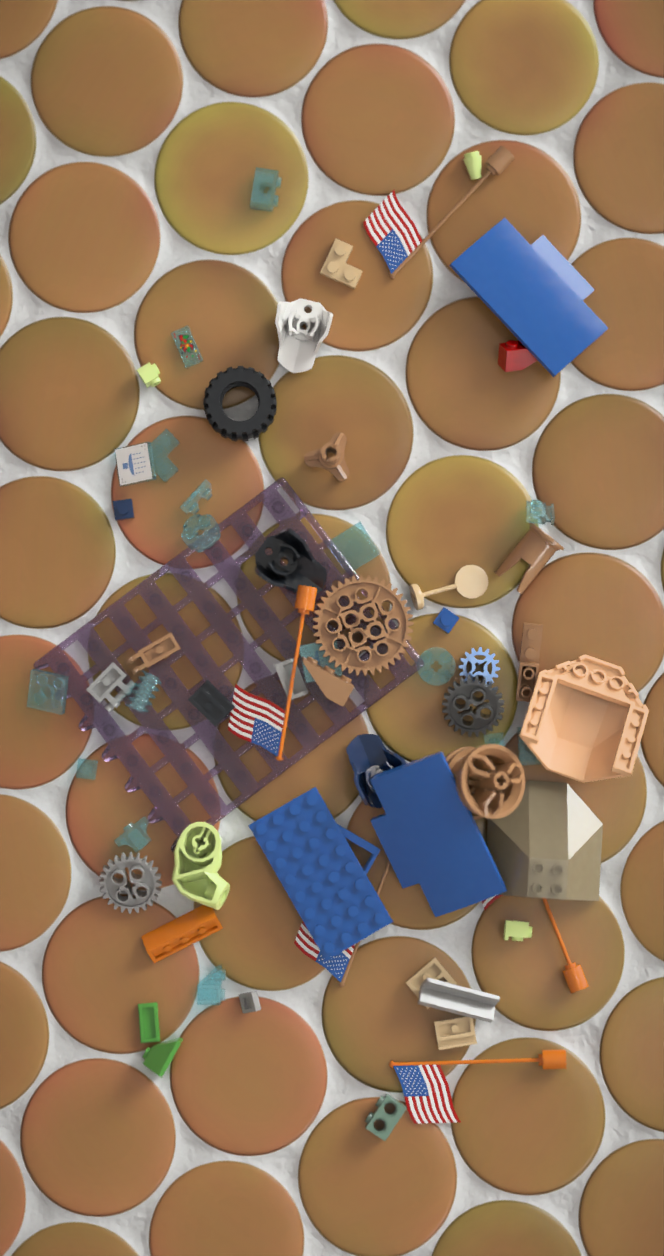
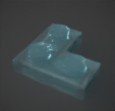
M168 429L164 430L148 445L150 466L165 483L179 471L167 455L180 442Z

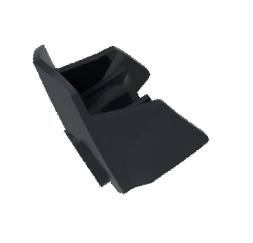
M290 528L280 531L277 535L267 537L255 554L256 566L254 570L256 574L273 586L286 588L296 594L298 585L317 588L316 595L325 586L326 568L314 559L306 541ZM267 548L272 549L271 555L265 554ZM286 559L288 564L283 566L280 560Z

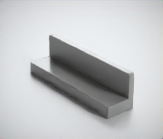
M426 978L420 985L418 1004L490 1023L494 1019L495 1005L500 1001V996L431 978Z

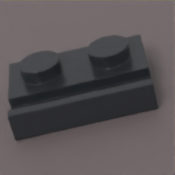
M209 680L188 699L215 727L235 708Z

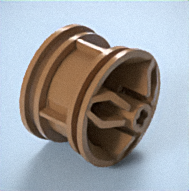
M486 744L477 748L461 747L453 750L445 757L456 780L459 797L465 807L470 810L474 820L483 817L489 819L505 817L512 813L520 804L525 790L524 770L517 756L508 748L498 744Z

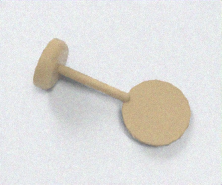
M466 565L456 573L455 584L423 593L418 584H411L409 590L413 605L416 610H421L424 607L423 597L455 588L465 598H477L487 590L488 576L481 567Z

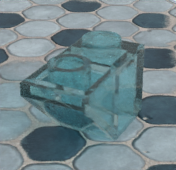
M218 964L198 984L197 1005H221L222 1000H225V989H222V981L226 980V969H222V965Z

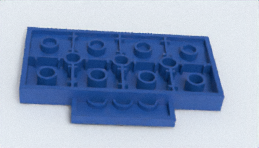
M506 218L497 223L449 265L553 377L600 338L608 329L584 302L595 289L544 235L530 245Z
M442 751L374 775L370 781L385 813L373 817L370 821L402 888L420 884L435 917L506 892L507 888L470 810L465 807L459 797L456 780Z

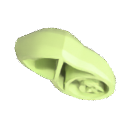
M206 822L192 823L187 826L177 841L174 850L175 866L172 881L180 894L192 901L219 910L223 906L230 890V884L217 873L222 865L221 837L217 829Z

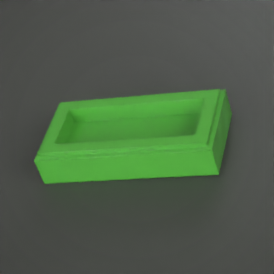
M158 1002L138 1004L141 1043L160 1042Z

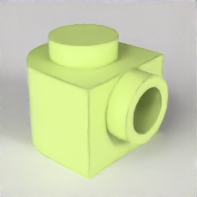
M148 362L136 370L147 388L150 386L155 387L161 383L158 376L160 371L155 363L151 365Z

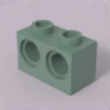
M386 1094L385 1097L380 1096L375 1104L377 1109L374 1113L370 1112L364 1121L367 1123L366 1129L386 1141L407 1109L404 1104L389 1094ZM387 1103L395 1105L393 1112L388 1113L384 1110ZM376 1120L384 1121L385 1125L382 1129L374 1127L373 1124Z

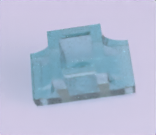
M144 816L135 824L133 822L129 823L123 828L125 832L115 839L114 842L118 847L129 845L136 853L152 841L147 833V826L150 821Z

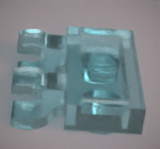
M205 479L180 506V509L186 515L189 512L196 515L200 510L198 508L199 500L203 497L208 501L213 496L210 489L212 487L211 483Z

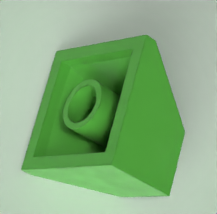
M179 1037L155 1044L151 1049L147 1048L142 1056L145 1059L143 1064L162 1077L183 1039Z

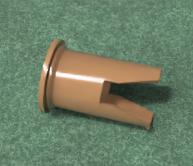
M531 521L529 522L530 529L500 567L494 571L500 577L516 565L521 558L529 563L530 566L525 571L517 588V592L522 595L554 553L560 549H565Z

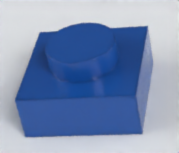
M444 607L433 624L449 634L459 620V617Z

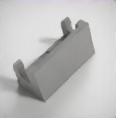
M294 658L274 665L287 697ZM296 666L291 701L309 694L298 666Z

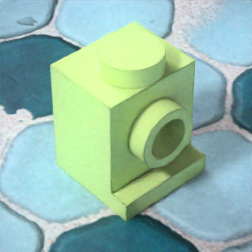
M505 920L503 939L508 940L509 937H512L514 941H523V938H531L532 926H529V922Z

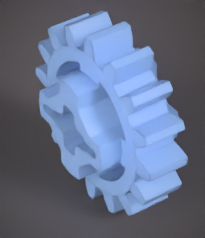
M479 647L478 652H476L474 648H471V654L465 652L464 654L467 658L460 659L463 665H459L458 668L463 669V672L459 676H465L464 680L467 681L468 675H470L472 680L478 675L486 678V684L490 681L494 683L492 678H498L495 671L500 670L495 665L499 660H493L495 653L489 655V649L482 652V647ZM482 655L486 658L484 660H477L474 656ZM467 662L471 664V671L469 673L466 670ZM486 662L482 668L483 672L478 671L472 674L476 669V663L480 665ZM490 662L492 665L491 674L487 671V666Z

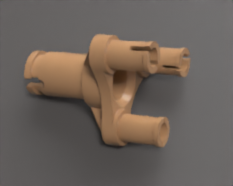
M337 432L323 447L307 452L304 456L306 465L310 468L320 467L326 469L340 482L347 480L349 469L344 459L347 437L345 434ZM328 453H334L335 455L330 457V459L327 457Z

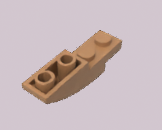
M523 624L516 701L530 702L539 672L543 624Z

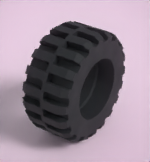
M243 366L233 369L232 367L226 368V371H220L215 379H211L209 387L205 390L203 405L207 420L212 428L226 439L230 438L232 441L243 440V442L249 441L248 439L250 438L255 439L262 432L265 433L269 425H272L277 411L275 391L271 382L264 377V374L260 371L256 372L254 368H244ZM235 387H247L256 394L258 409L253 417L245 421H234L224 413L222 402L229 390Z

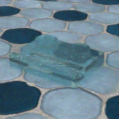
M540 500L526 501V522L537 524L551 522V525H554V504L545 506V503H542Z

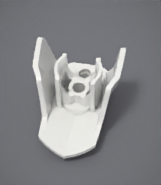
M300 298L291 303L279 301L275 319L279 339L277 360L286 370L291 373H301L312 369L322 341L329 333L333 313L326 311L320 303ZM310 307L312 309L311 313H306L305 308ZM306 324L307 329L301 330L300 327Z

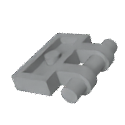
M112 662L86 690L99 703L106 698L109 703L104 708L111 712L114 708L119 707L120 702L127 695L129 696L133 692L132 689L136 684L131 680L125 685L122 681L127 675ZM119 686L122 690L113 697L110 693Z

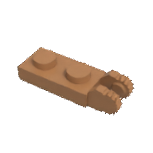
M172 632L139 650L137 654L128 658L126 663L131 664L140 657L142 658L144 663L132 670L133 675L174 654L181 648Z

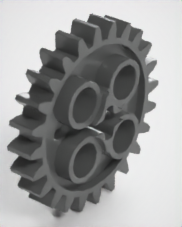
M468 675L467 681L461 677L460 684L454 681V688L448 687L449 693H444V698L447 699L442 700V705L446 706L442 708V712L447 713L444 719H450L448 726L455 725L454 731L461 729V735L465 731L468 732L469 737H471L472 732H475L476 737L479 736V732L486 735V729L493 731L492 724L498 726L499 722L497 719L502 720L503 715L500 713L504 712V707H501L504 705V700H499L502 698V693H497L498 686L492 688V681L486 684L485 677L481 681L478 680V675H476L474 680ZM480 691L483 693V696L475 697L473 693ZM462 698L466 702L464 704H458L456 703V700ZM470 704L476 706V709H474L472 706L470 707ZM484 708H488L491 712L489 714H483L481 710ZM470 715L473 717V720L466 721L463 717Z

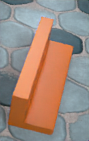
M202 905L152 930L141 938L153 963H156L223 929L214 909Z

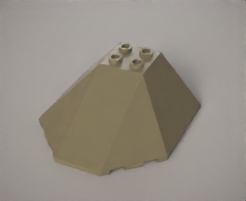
M528 780L525 783L523 798L512 813L502 818H488L486 846L507 888L506 892L498 895L599 901L603 823L568 783Z

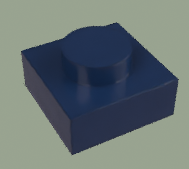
M132 499L113 501L115 521L135 518Z

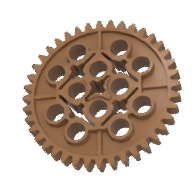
M360 575L359 580L352 576L351 582L347 578L344 579V584L338 581V588L333 585L331 586L332 593L327 590L325 591L327 598L321 596L320 599L323 604L317 603V607L321 610L314 611V614L319 616L313 618V622L318 623V625L312 627V629L318 630V632L313 634V637H319L315 642L316 644H322L319 651H326L323 658L330 656L328 663L336 662L334 668L341 665V672L348 668L349 675L353 670H355L356 676L359 675L360 671L366 676L367 671L374 675L375 669L379 673H382V667L388 670V663L394 666V658L400 661L399 653L404 655L406 652L403 647L409 648L410 646L406 641L412 640L408 634L413 633V630L408 627L412 626L414 622L408 621L413 615L407 614L411 609L410 607H404L407 600H400L403 594L396 595L398 588L391 590V583L384 586V579L378 583V577L371 581L370 575L367 576L366 580ZM358 591H365L367 598L365 600L358 599L356 595ZM341 597H346L349 600V605L342 607L338 600ZM389 602L392 605V609L388 612L384 611L381 607L382 603ZM353 603L363 605L359 612L350 610L353 607ZM368 608L372 609L374 616L366 618L363 611ZM378 611L382 617H386V619L384 620V626L383 624H381L380 621H376V619L378 618ZM353 615L356 618L355 624H347L345 621L346 616ZM396 620L399 627L393 630L389 628L388 622ZM360 621H363L364 624L369 623V625L366 626V630H363V628H357V626L360 625ZM335 622L338 625V629L332 632L328 630L327 624ZM342 625L346 630H350L348 641L344 635H340ZM376 626L380 629L381 634L373 636L370 633V629ZM355 633L361 634L363 637L362 642L355 643L352 640V635ZM367 639L377 641L373 644V648L370 649L369 646H364L367 643ZM342 640L345 647L338 650L334 647V642ZM381 644L385 645L387 647V653H378L377 646ZM361 651L368 652L369 659L367 661L360 660L359 653Z

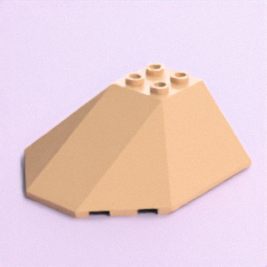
M585 654L571 662L567 661L556 665L553 669L539 672L520 732V738L546 770L585 783L631 776L649 710L640 701L639 694L633 684L629 683L626 679L622 667Z

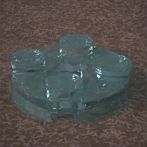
M208 514L191 516L184 523L183 534L181 533L184 543L190 549L199 553L213 546L221 537L218 523ZM201 529L202 531H205L202 535H198V530Z
M429 648L418 659V674L429 685H443L455 673V660L443 648ZM434 661H438V664L442 665L438 672H434V669L431 668Z

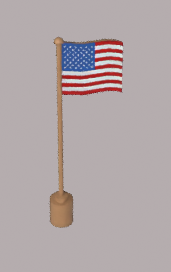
M503 146L497 149L485 162L487 172L423 241L414 222L399 203L394 190L363 222L364 228L371 241L382 254L391 272L389 273L391 279L395 278L394 276L490 174L499 176L515 159L509 150Z
M389 860L376 890L378 896L391 865ZM302 921L294 944L306 956L325 967L339 981V986L344 987L346 985L344 982L360 941L326 961Z

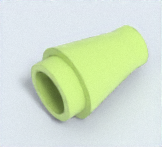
M479 151L464 154L465 159L463 161L470 179L482 178L481 155H479Z

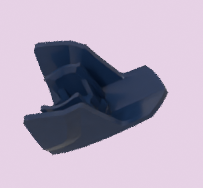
M358 735L346 748L354 772V782L366 806L382 808L383 806L370 780L378 773L407 763L396 753L387 750L379 735Z

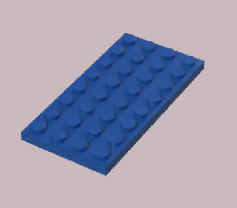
M316 787L248 825L326 961L393 922Z

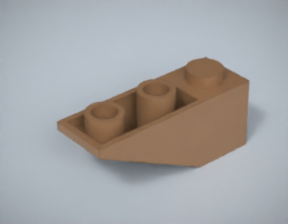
M302 656L303 664L325 697L343 707L354 689V685L351 683L352 679L343 674L341 677L336 675L334 669L327 665L324 667L318 665V661L310 656L308 658Z

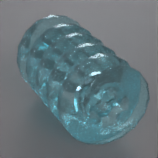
M141 670L145 674V676H138L142 683H135L138 690L131 691L135 697H128L132 704L125 705L141 713H148L149 710L145 706H152L148 699H155L156 696L152 691L158 692L159 689L155 685H162V682L158 677Z

